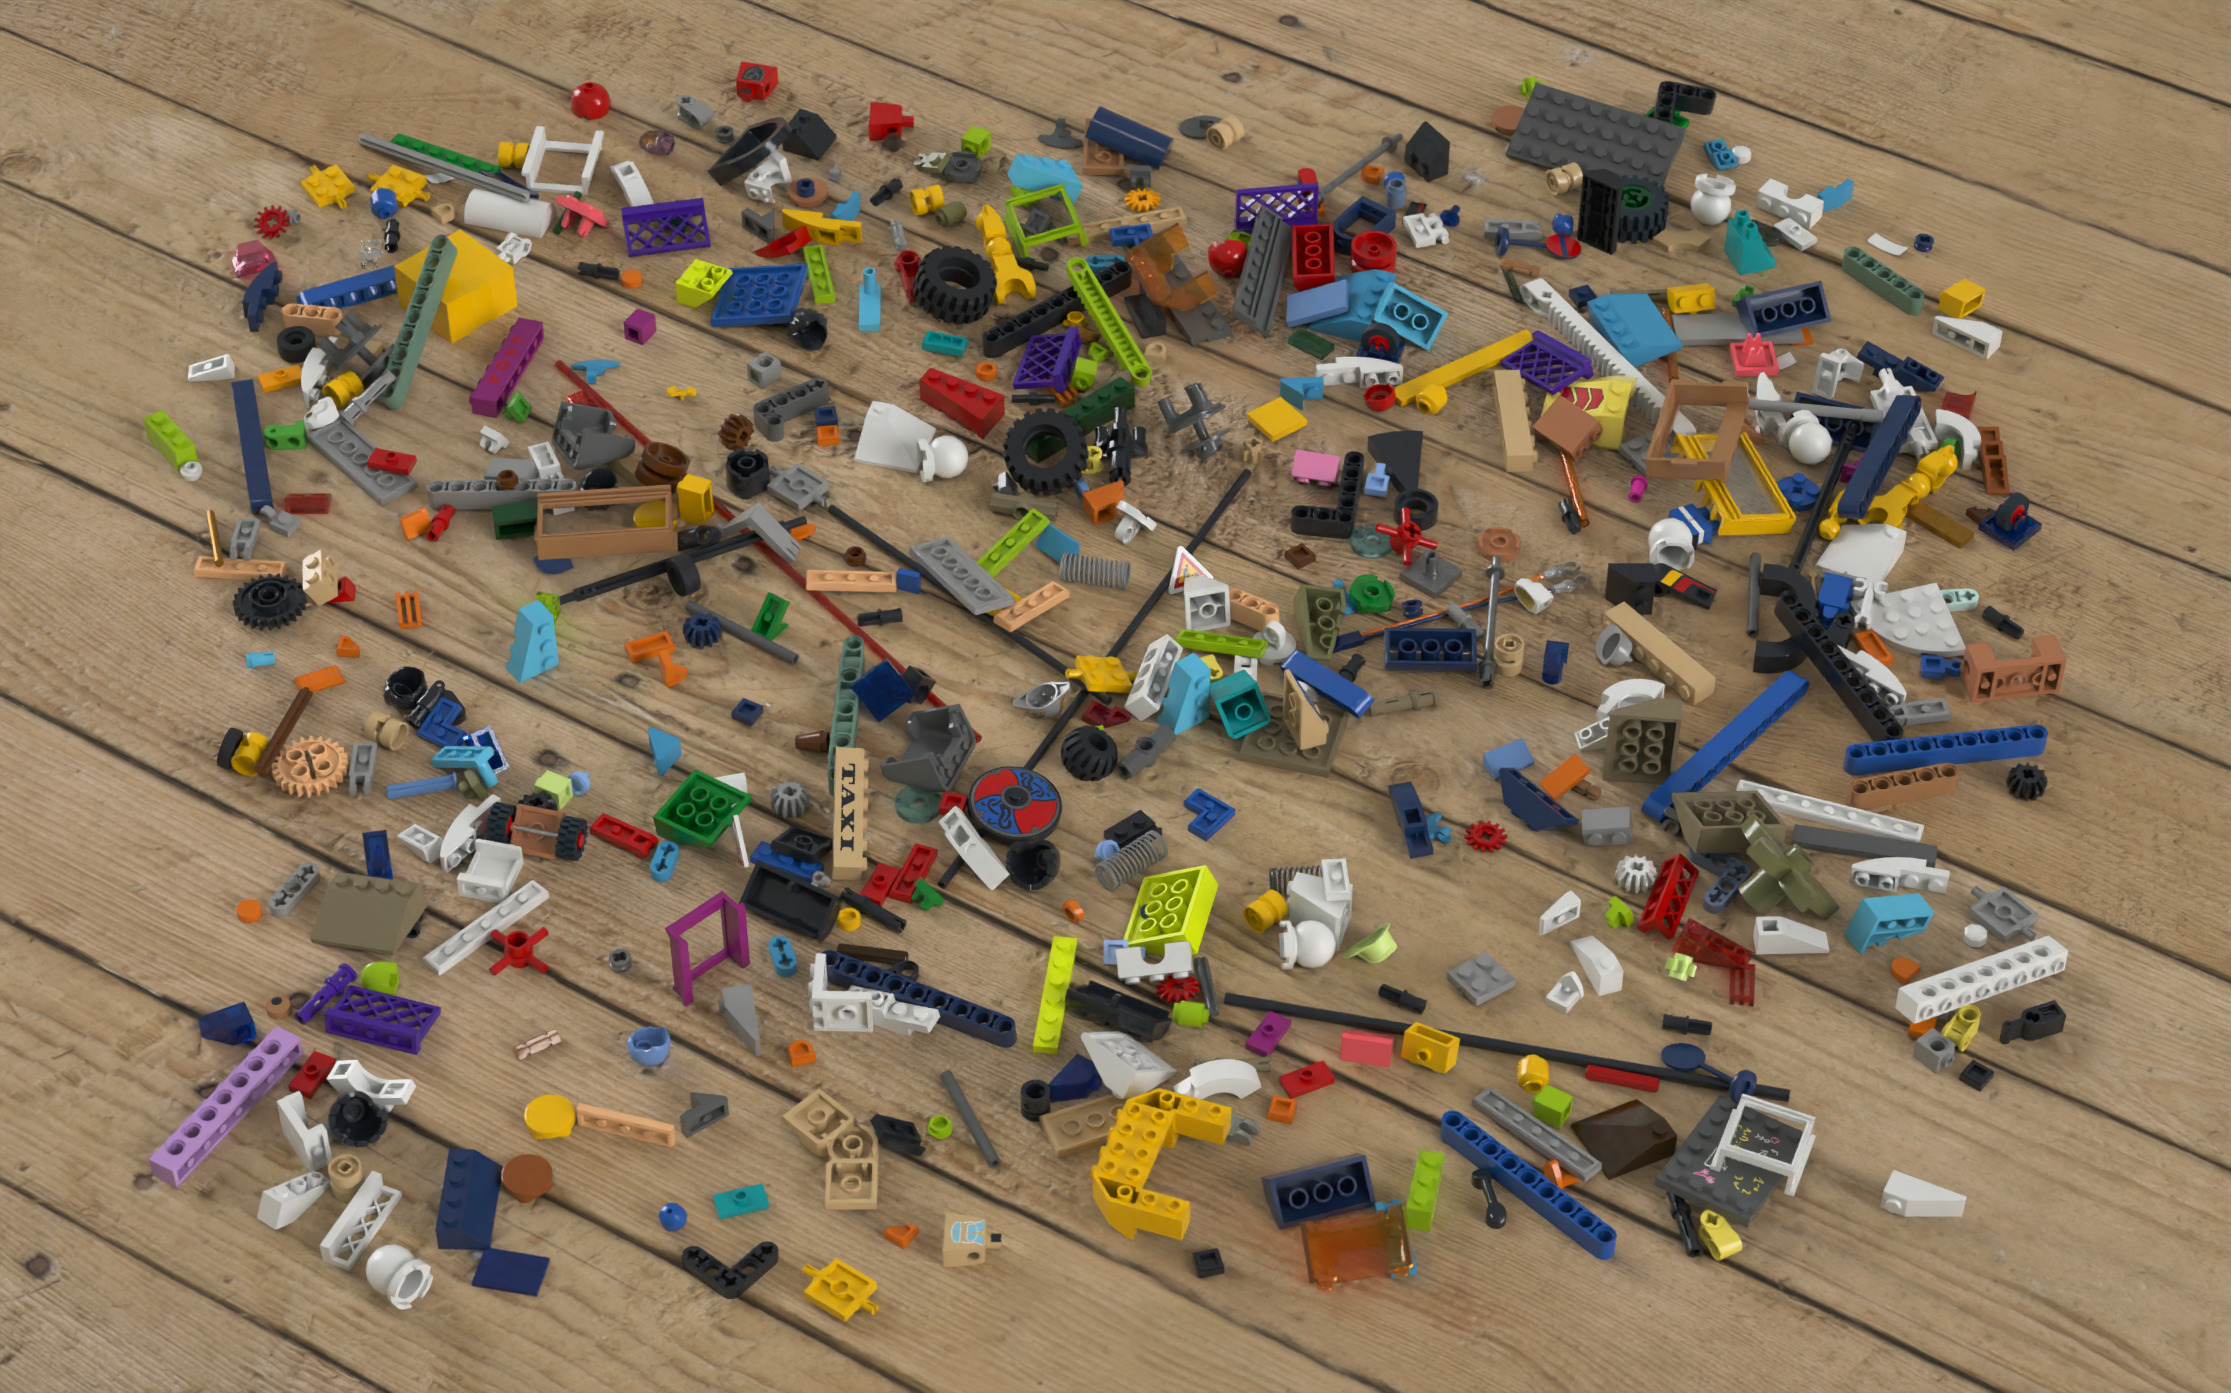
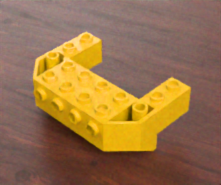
M1158 1088L1128 1099L1123 1109L1118 1110L1115 1119L1116 1125L1114 1128L1111 1127L1109 1129L1106 1147L1102 1146L1100 1149L1099 1162L1097 1165H1093L1090 1172V1180H1093V1199L1108 1224L1126 1238L1133 1240L1137 1229H1142L1182 1241L1190 1223L1191 1202L1143 1189L1161 1147L1173 1149L1179 1134L1223 1146L1231 1128V1107Z

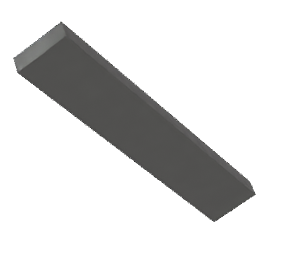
M1798 824L1794 826L1792 845L1797 844L1800 848L1862 858L1904 857L1927 860L1926 867L1935 868L1938 847Z

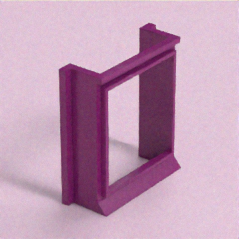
M723 891L665 928L670 938L674 986L672 988L682 997L684 1006L694 1002L692 981L729 957L742 969L750 964L745 904L742 902L737 904ZM720 909L724 949L690 971L688 942L680 935Z

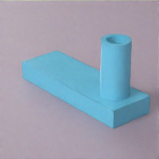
M868 267L863 270L864 284H860L859 331H880L881 284H876L875 269Z
M445 746L430 760L434 768H475L486 788L495 786L499 781L488 763V760L494 755L490 747Z

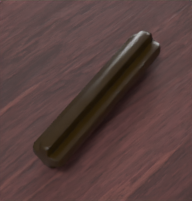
M844 943L838 944L837 952L863 961L896 964L908 961L909 959L907 951Z

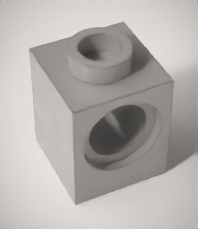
M764 352L747 363L748 380L761 389L766 388L781 378L780 361L769 353Z
M1932 1028L1916 1040L1913 1057L1937 1073L1944 1067L1948 1068L1954 1061L1955 1044Z

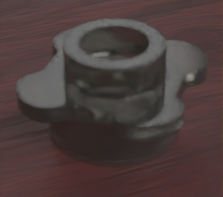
M895 133L887 135L885 141L882 142V147L888 148L890 152H897L901 147L906 146V142L902 141L901 136Z

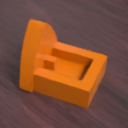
M420 507L414 512L399 518L404 538L407 540L426 533L431 526L430 517L424 507Z
M667 649L658 651L660 672L666 686L671 687L681 682L688 674L687 668L673 664Z
M1557 1160L1544 1164L1543 1171L1546 1178L1560 1189L1581 1181L1558 1165Z

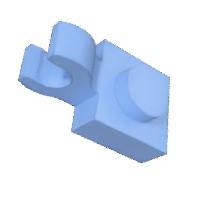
M1377 463L1375 474L1368 473L1364 494L1386 497L1390 482V476L1385 475L1386 464Z
M1104 940V966H1117L1116 949L1131 948L1128 947V940ZM1141 947L1143 950V958L1145 959V947Z

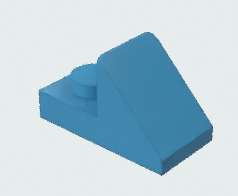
M1323 377L1280 378V397L1303 410V399H1323Z

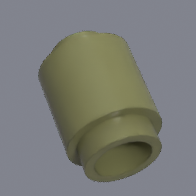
M953 201L938 208L935 219L939 225L948 227L963 220L967 215V210L962 202Z

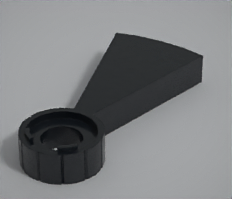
M1393 431L1368 436L1367 450L1377 463L1386 464L1385 475L1390 476V482L1399 493L1394 504L1395 522L1399 525L1402 524L1401 510L1403 508H1409L1410 510L1418 509L1424 513L1412 514L1410 512V521L1417 524L1421 531L1433 527L1438 517V500L1430 492L1418 489L1423 431Z

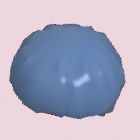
M652 1026L635 1030L627 1040L628 1054L642 1066L652 1067L661 1064L669 1053V1032L664 1027L655 1028Z

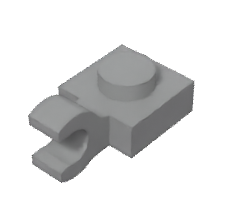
M265 505L260 510V513L265 514L261 521L269 524L270 530L288 538L301 525V518L283 510L277 514L268 505Z

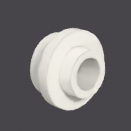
M189 461L181 466L180 473L185 480L195 481L201 477L202 466L198 462Z

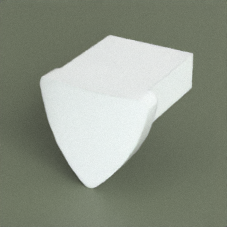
M1574 971L1564 974L1545 999V1004L1564 1014H1567L1573 1005L1584 996L1581 981Z

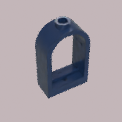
M1362 196L1333 222L1334 249L1342 254L1351 255L1352 240L1355 237L1346 236L1342 233L1359 218L1375 224L1369 231H1381L1389 234L1395 228L1396 211Z

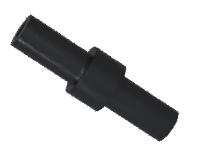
M1015 257L1018 266H1022L1023 269L1030 271L1035 269L1045 272L1049 270V264L1035 261L1034 258Z
M1029 392V395H1012V403H1029V405L1055 403V394L1038 395V392Z

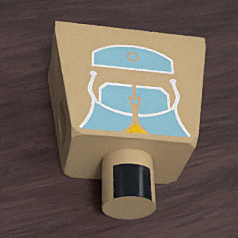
M946 1212L943 1267L983 1264L986 1259V1249H1001L1002 1234L987 1233V1220L985 1218Z

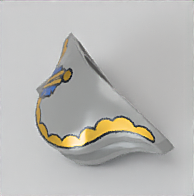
M1047 682L1039 684L1013 700V707L1026 711L1030 718H1054L1063 711L1064 699L1071 690L1070 683Z

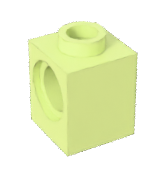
M549 770L535 782V794H539L542 791L545 795L551 794L553 800L557 803L559 811L573 797L571 779Z

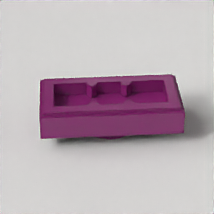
M1269 1011L1246 1041L1245 1049L1263 1057L1269 1056L1291 1027V1020Z

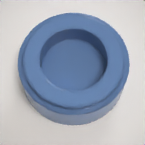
M1083 479L1074 482V490L1082 501V493L1088 492L1090 489Z

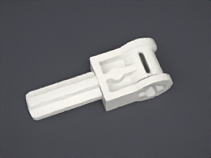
M511 232L496 248L497 256L505 262L515 265L522 257L528 255L532 242L527 238L522 239L517 234Z

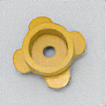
M1073 311L1067 315V320L1063 321V325L1065 327L1075 326V324L1086 325L1088 324V319L1084 318L1081 312Z

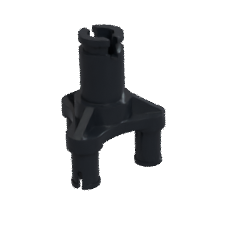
M1120 407L1114 409V424L1112 425L1110 435L1108 436L1109 429L1107 427H1097L1095 429V443L1093 446L1101 448L1102 457L1109 459L1110 483L1117 482L1118 478H1122L1124 486L1131 482V459L1145 457L1148 454V445L1146 444V429L1141 426L1135 427L1132 430V436L1127 424L1128 410L1122 407V414H1120Z

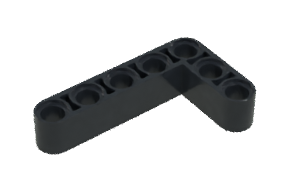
M1663 81L1658 88L1653 119L1672 124L1674 110L1699 115H1710L1713 111L1717 95L1715 91L1709 88Z
M1351 451L1345 455L1336 508L1298 505L1292 508L1291 531L1293 533L1337 539H1349L1354 535L1364 474V455L1362 453Z

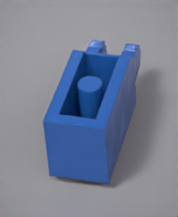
M1826 573L1817 598L1818 619L1822 620L1821 625L1826 631L1830 628L1837 614L1849 613L1850 603L1848 601H1853L1854 598L1853 578Z

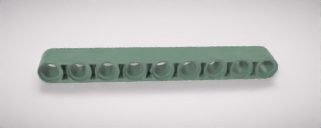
M443 234L436 236L430 244L386 367L397 379L378 397L390 410H397L404 404L457 256V248Z

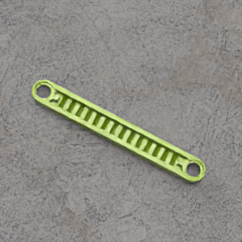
M1078 257L1070 259L1067 263L1066 274L1074 286V291H1077L1078 298H1081V303H1084L1085 310L1088 309V315L1092 316V321L1095 322L1096 328H1099V333L1103 334V340H1106L1107 346H1110V351L1114 353V358H1117L1118 365L1121 364V370H1127L1131 374V382L1134 385L1140 387L1148 385L1151 380L1152 370L1088 263ZM1078 266L1082 268V270L1074 271L1072 267ZM1142 372L1146 377L1140 378L1136 376V373Z

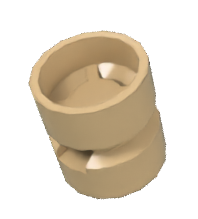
M1229 115L1219 121L1218 124L1208 128L1206 137L1209 144L1215 150L1222 151L1244 136V127L1237 117Z
M1575 162L1546 172V184L1554 196L1582 187L1583 174Z
M1507 633L1498 636L1495 640L1493 661L1497 665V674L1512 677L1522 671L1525 643L1520 636Z
M378 710L369 716L364 727L366 738L381 743L391 750L399 749L406 741L409 732L407 723L397 718H392L390 715Z
M342 1154L333 1158L329 1163L328 1173L333 1196L341 1202H351L364 1183L360 1160L354 1155Z

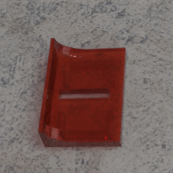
M1946 391L1941 410L1954 412L1970 421L1977 391L1970 395Z

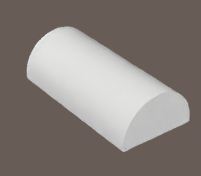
M473 189L466 202L464 221L465 224L542 238L557 212L553 203L533 199L522 202L496 192Z

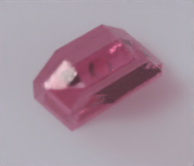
M254 240L237 245L232 266L237 278L260 273L272 262H277L271 250L267 249L259 240Z

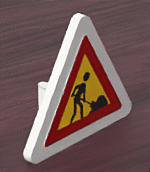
M1178 546L1168 589V593L1172 595L1184 591V581L1187 577L1204 575L1213 579V576L1183 546Z

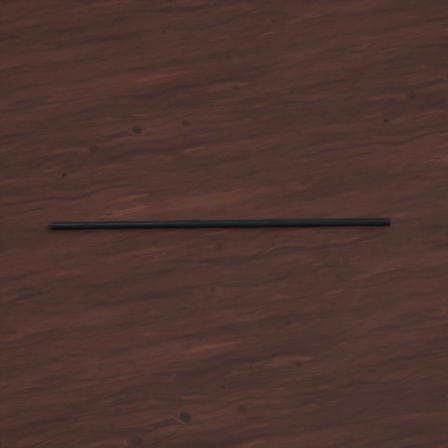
M835 505L829 506L828 512L911 570L919 572L921 577L962 604L923 566ZM982 613L977 615L1065 676L1066 669H1070L1015 630L1009 632L993 622L994 617L990 614ZM1068 678L1105 705H1109L1112 702V697L1106 693L1088 691L1081 680Z

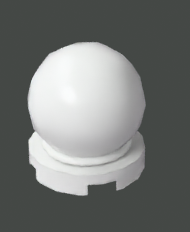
M1699 174L1695 179V187L1698 190L1694 192L1691 199V211L1695 219L1702 224H1719L1729 215L1731 210L1729 195L1735 193L1736 185H1734L1733 180L1724 176L1717 175L1715 179L1707 178L1708 174Z
M1809 410L1794 412V417L1787 423L1783 421L1778 429L1777 437L1781 444L1789 449L1793 458L1802 464L1815 465L1824 461L1831 452L1832 438L1828 430L1819 424L1818 418Z
M944 435L935 438L931 443H928L926 438L917 439V461H922L923 471L919 472L923 482L933 481L934 474L940 478H952L960 475L966 468L968 462L967 447L956 437Z
M1675 518L1662 519L1655 523L1649 532L1648 538L1650 563L1654 565L1664 563L1677 570H1682L1686 567L1689 569L1694 563L1695 554L1692 546V534L1688 526L1683 521Z
M1290 920L1280 921V927H1284V932L1279 933L1280 958H1285L1286 962L1281 964L1282 970L1293 969L1295 962L1302 967L1317 968L1331 960L1335 953L1336 940L1329 926L1321 921L1307 920L1299 923L1294 928Z
M390 1244L376 1249L369 1257L366 1266L367 1280L376 1292L387 1296L391 1304L402 1310L412 1307L410 1303L418 1296L422 1299L429 1290L433 1280V1276L430 1274L431 1266L420 1259H415L409 1249L397 1244Z

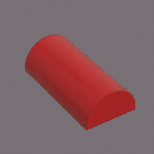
M1333 224L1292 226L1293 283L1299 292L1335 282Z

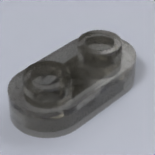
M1751 220L1757 224L1762 241L1767 246L1775 247L1781 243L1782 232L1779 229L1758 220Z

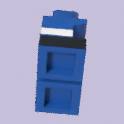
M1692 503L1669 510L1668 518L1683 521L1690 529L1694 550H1697V545L1706 542L1711 544L1712 537L1718 535L1720 523L1718 520L1708 522L1710 520V512L1706 506L1696 508Z

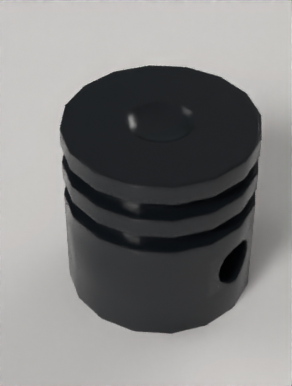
M1033 1079L1024 1083L1020 1092L1021 1114L1026 1120L1039 1122V1116L1048 1114L1051 1111L1050 1087L1042 1080Z

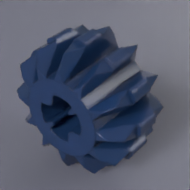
M703 612L699 615L692 613V617L686 618L685 624H683V635L686 643L692 644L693 648L701 646L702 649L704 646L712 647L713 643H718L722 633L718 617H713L711 613L706 615Z

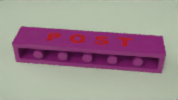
M519 317L516 323L511 326L510 333L507 338L503 339L501 348L495 352L493 361L487 366L484 376L479 379L474 392L472 391L470 394L469 403L472 405L473 414L492 418L498 417L544 340L543 322Z

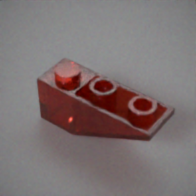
M1691 918L1686 922L1671 950L1675 953L1692 957V962L1741 971H1745L1754 952Z

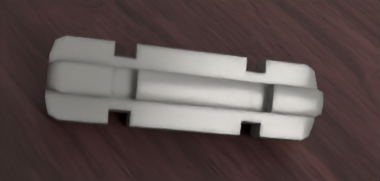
M900 219L891 220L890 227L895 247L898 251L905 250L907 243L902 222Z

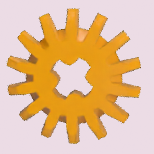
M1136 188V191L1131 190L1125 195L1124 202H1128L1126 204L1127 207L1132 206L1131 210L1149 212L1150 209H1156L1154 205H1160L1158 201H1161V198L1158 197V193H1154V190L1147 192V188H1144L1143 191L1140 188ZM1139 198H1146V201H1139Z

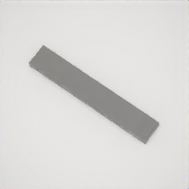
M1488 1087L1472 1099V1106L1549 1159L1557 1160L1558 1165L1584 1183L1602 1170L1601 1162L1493 1088Z

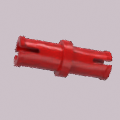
M444 504L438 515L433 517L432 524L425 533L428 540L432 542L438 541L442 532L447 530L449 521L455 514V508L452 505L448 504L446 507V504Z

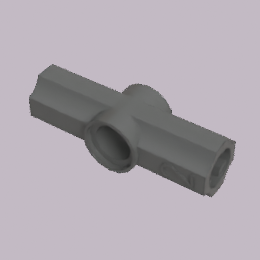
M1164 724L1154 730L1148 737L1144 736L1137 739L1135 748L1116 764V770L1119 772L1120 777L1126 780L1132 779L1144 767L1153 766L1156 763V757L1176 739V735L1171 727Z

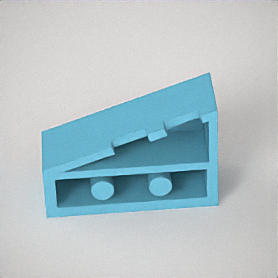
M1016 154L1007 172L1014 186L1030 190L1031 192L1063 184L1073 205L1083 187L1071 164L1065 160L1058 161L1048 157L1040 158L1030 154ZM1061 193L1049 197L1056 200L1057 197L1061 198Z
M539 600L520 608L513 632L516 635L515 641L509 650L512 653L510 662H507L506 669L519 683H522L559 665L553 615Z
M1195 653L1175 662L1168 683L1170 690L1168 696L1164 697L1162 701L1164 709L1162 715H1158L1156 719L1160 726L1165 724L1171 727L1175 735L1209 718L1211 669Z
M1919 893L1863 898L1844 935L1860 954L1866 952L1865 947L1874 944L1880 947L1886 945L1885 940L1894 937L1900 940L1925 931L1934 915V911Z

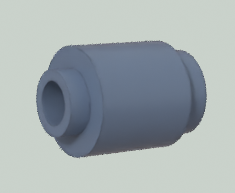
M1393 178L1386 185L1385 204L1387 207L1397 210L1405 205L1406 185L1402 179Z

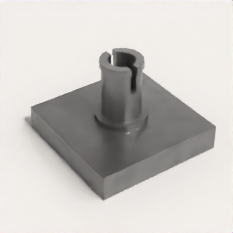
M1426 550L1411 565L1400 572L1399 579L1429 597L1436 599L1462 577V569L1439 557V553L1435 554V550Z

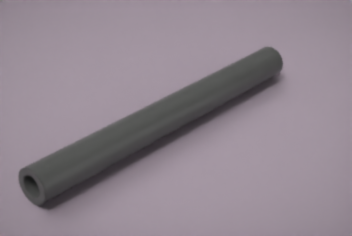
M1756 552L1750 555L1747 635L1749 637H1757L1759 632L1761 554Z
M950 1070L944 1071L940 1078L990 1168L999 1166L1001 1161Z

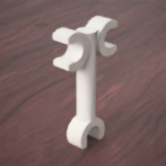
M1856 578L1855 586L1857 587H1854L1853 595L1864 596L1860 614L1854 617V628H1857L1860 622L1866 623V630H1869L1871 628L1869 613L1873 596L1878 600H1885L1886 592L1884 591H1887L1888 583L1883 581L1877 583L1867 582L1863 578Z

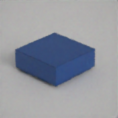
M899 568L897 571V589L919 594L921 590L920 573Z

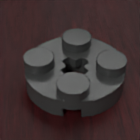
M953 152V156L950 157L951 159L942 171L945 181L965 182L967 184L975 183L977 181L976 178L982 173L981 159L979 158L978 160L972 152Z

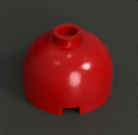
M586 82L577 86L572 93L571 110L578 118L582 119V116L588 117V120L600 119L609 113V108L611 109L609 93L601 84Z
M1230 239L1225 240L1223 244L1218 245V241L1211 244L1208 249V261L1211 269L1216 274L1228 279L1241 274L1248 251L1246 244Z

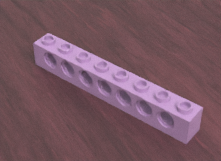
M277 1026L270 1034H267L263 1041L254 1050L249 1052L247 1058L233 1069L225 1081L220 1083L215 1091L202 1101L199 1108L185 1119L179 1129L172 1133L158 1150L154 1151L149 1159L153 1176L177 1188L303 1055L301 1038Z

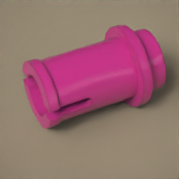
M1637 475L1631 480L1632 487L1628 494L1631 502H1640L1644 490L1648 487L1647 479L1642 475Z

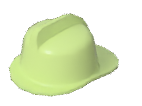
M1384 923L1369 936L1351 946L1342 954V958H1350L1357 954L1370 963H1378L1385 960L1397 948V944L1388 931L1390 923Z

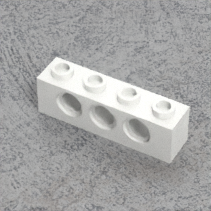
M1168 634L1149 645L1124 706L1140 721L1159 711L1168 688L1174 664L1179 660L1183 647Z

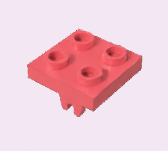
M559 195L556 203L566 208L561 226L565 229L570 230L577 217L582 216L577 234L582 237L587 236L594 223L607 228L610 220L603 217L605 213L585 202H580L570 195L567 198Z
M1749 333L1745 343H1730L1729 351L1736 377L1759 376L1762 372L1766 376L1779 374V366L1772 341L1762 342L1760 333H1757L1755 338H1752V334Z

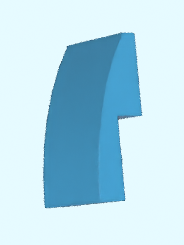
M1724 139L1704 142L1703 148L1718 171L1738 167L1732 149L1728 150Z
M1846 179L1836 188L1829 185L1824 191H1821L1817 198L1824 201L1822 212L1835 209L1852 198L1854 181Z
M852 192L850 198L846 199L845 204L838 203L835 211L832 210L830 219L853 221L861 210L860 193Z

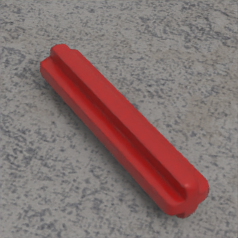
M1588 1065L1585 1073V1078L1588 1080L1654 1093L1658 1091L1660 1083L1656 1077Z

